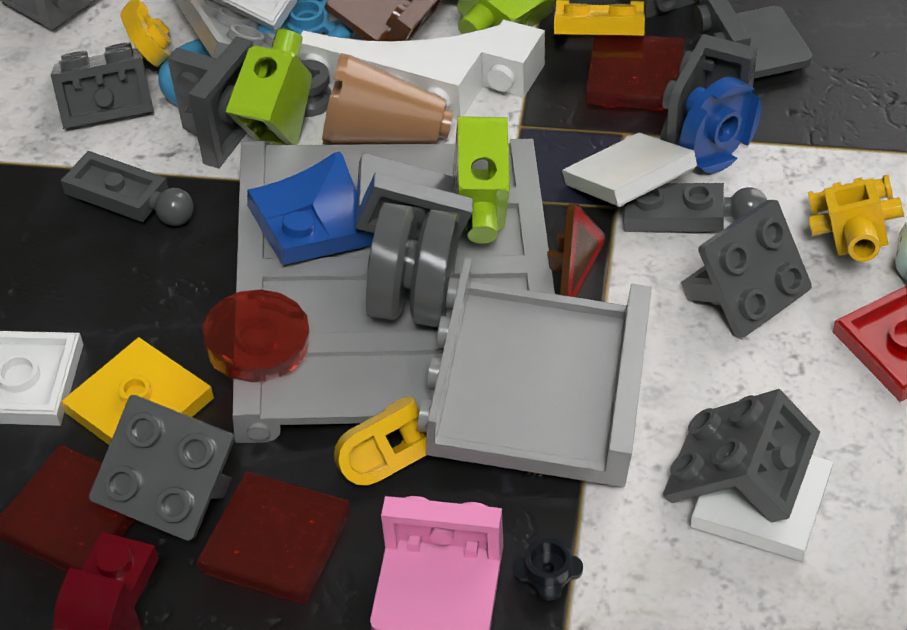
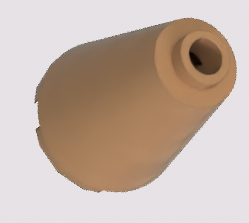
M340 54L334 75L335 83L332 95L330 94L322 144H437L438 137L448 138L453 111L445 110V99L352 55Z

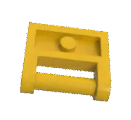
M556 0L554 34L644 35V1H630V4L590 5L581 3L569 4V0Z

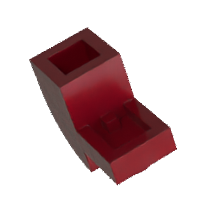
M101 532L81 570L70 567L64 578L56 602L53 630H142L134 607L159 560L155 545Z

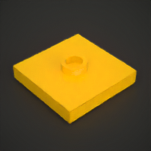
M138 337L65 397L61 403L67 415L110 445L127 400L131 395L141 396L191 417L214 399V395L210 385Z

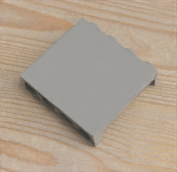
M464 258L460 279L450 277L446 308L453 309L451 317L441 316L437 347L444 348L442 357L432 356L427 388L435 389L433 399L423 398L419 411L417 430L427 432L426 455L625 487L633 450L652 287L631 284L627 305L473 282L470 281L472 259Z

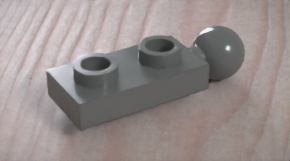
M87 151L60 180L64 194L141 222L155 210L157 217L164 224L180 226L191 218L194 211V203L191 196L182 189L168 188L165 177L91 151Z
M666 183L625 204L624 229L625 232H720L724 229V217H732L734 221H737L765 202L767 198L763 192L753 187L742 188L736 191L732 197H724V183Z

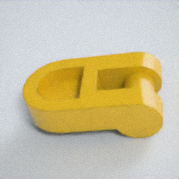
M131 0L120 13L128 37L137 50L152 65L159 67L171 55L168 47L172 44L168 36L169 28L159 18L153 19L148 14L149 8L141 0Z
M404 397L391 403L383 412L351 428L340 437L335 446L334 459L336 467L347 480L357 485H371L426 456L427 432L417 430V417L420 410L414 397ZM399 429L403 440L399 445L391 448L386 435Z

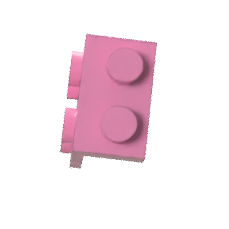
M385 496L381 513L385 553L370 618L371 629L490 630L503 553L502 508L487 507L477 502L457 504L430 501L419 496H409L406 498Z

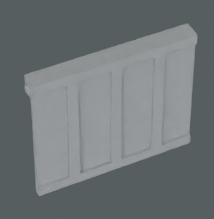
M510 139V189L505 228L498 230V237L494 241L485 244L472 242L468 239L467 230H463L458 239L453 278L460 279L464 258L472 259L470 281L555 294L552 270L549 268L547 256L549 248L534 140ZM241 141L233 384L235 443L270 442L280 435V425L362 423L383 412L391 403L409 396L414 397L420 410L423 398L433 399L435 389L427 388L432 356L442 357L444 348L437 347L439 327L413 322L410 315L411 289L408 291L403 311L396 319L390 320L367 316L366 286L371 246L282 265L247 206V190L265 186L298 174L335 152L343 154L356 190L359 160L363 153L453 177L455 144L265 145V141ZM488 160L476 161L472 165L473 169H488ZM447 308V317H451L453 309Z

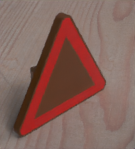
M570 203L567 207L565 233H558L556 235L559 252L549 250L547 256L549 268L562 272L560 295L577 298L605 243V234L578 204Z

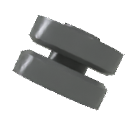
M384 202L377 220L368 260L366 286L367 316L390 320L396 319L402 313L408 291L411 289L410 315L413 322L439 327L441 316H446L447 312L446 297L450 277H454L460 215L458 213L430 210L423 220L419 238L416 240L417 215L412 206Z

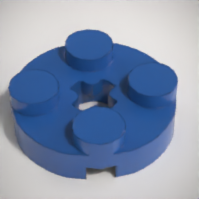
M735 77L719 79L707 89L704 87L696 88L686 102L688 114L677 145L693 150L697 167L706 173H716L732 165L738 159L732 153L740 143L747 146L750 144L760 122L762 112L760 97L752 93V90H755L752 86Z

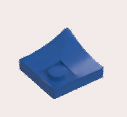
M341 152L331 154L298 174L265 186L247 190V206L282 265L367 247L372 244L374 233L355 229L357 190Z

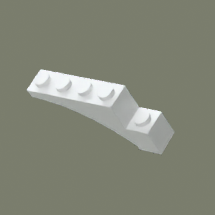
M503 20L500 25L491 28L428 40L366 41L331 37L304 30L300 34L303 36L299 52L301 60H315L325 64L329 70V84L334 85L335 83L334 75L340 54L352 55L445 99V110L453 111V119H457L458 116H464L482 87L524 98L545 65V30Z

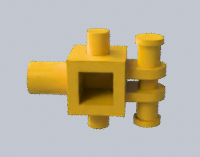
M889 175L882 176L883 178L874 180V178L863 180L862 177L855 178L853 183L842 185L841 182L832 184L833 187L825 188L822 192H808L813 215L809 217L812 236L832 232L838 256L850 254L854 260L860 262L875 258L880 251V247L889 245L885 221L904 217L900 197L893 198ZM827 210H828V213H823V214H819V215H818V212H822V211H827Z

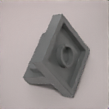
M236 36L218 59L181 48H176L167 58L182 127L197 134L203 164L220 169L247 134L225 111L248 49L253 46V41Z

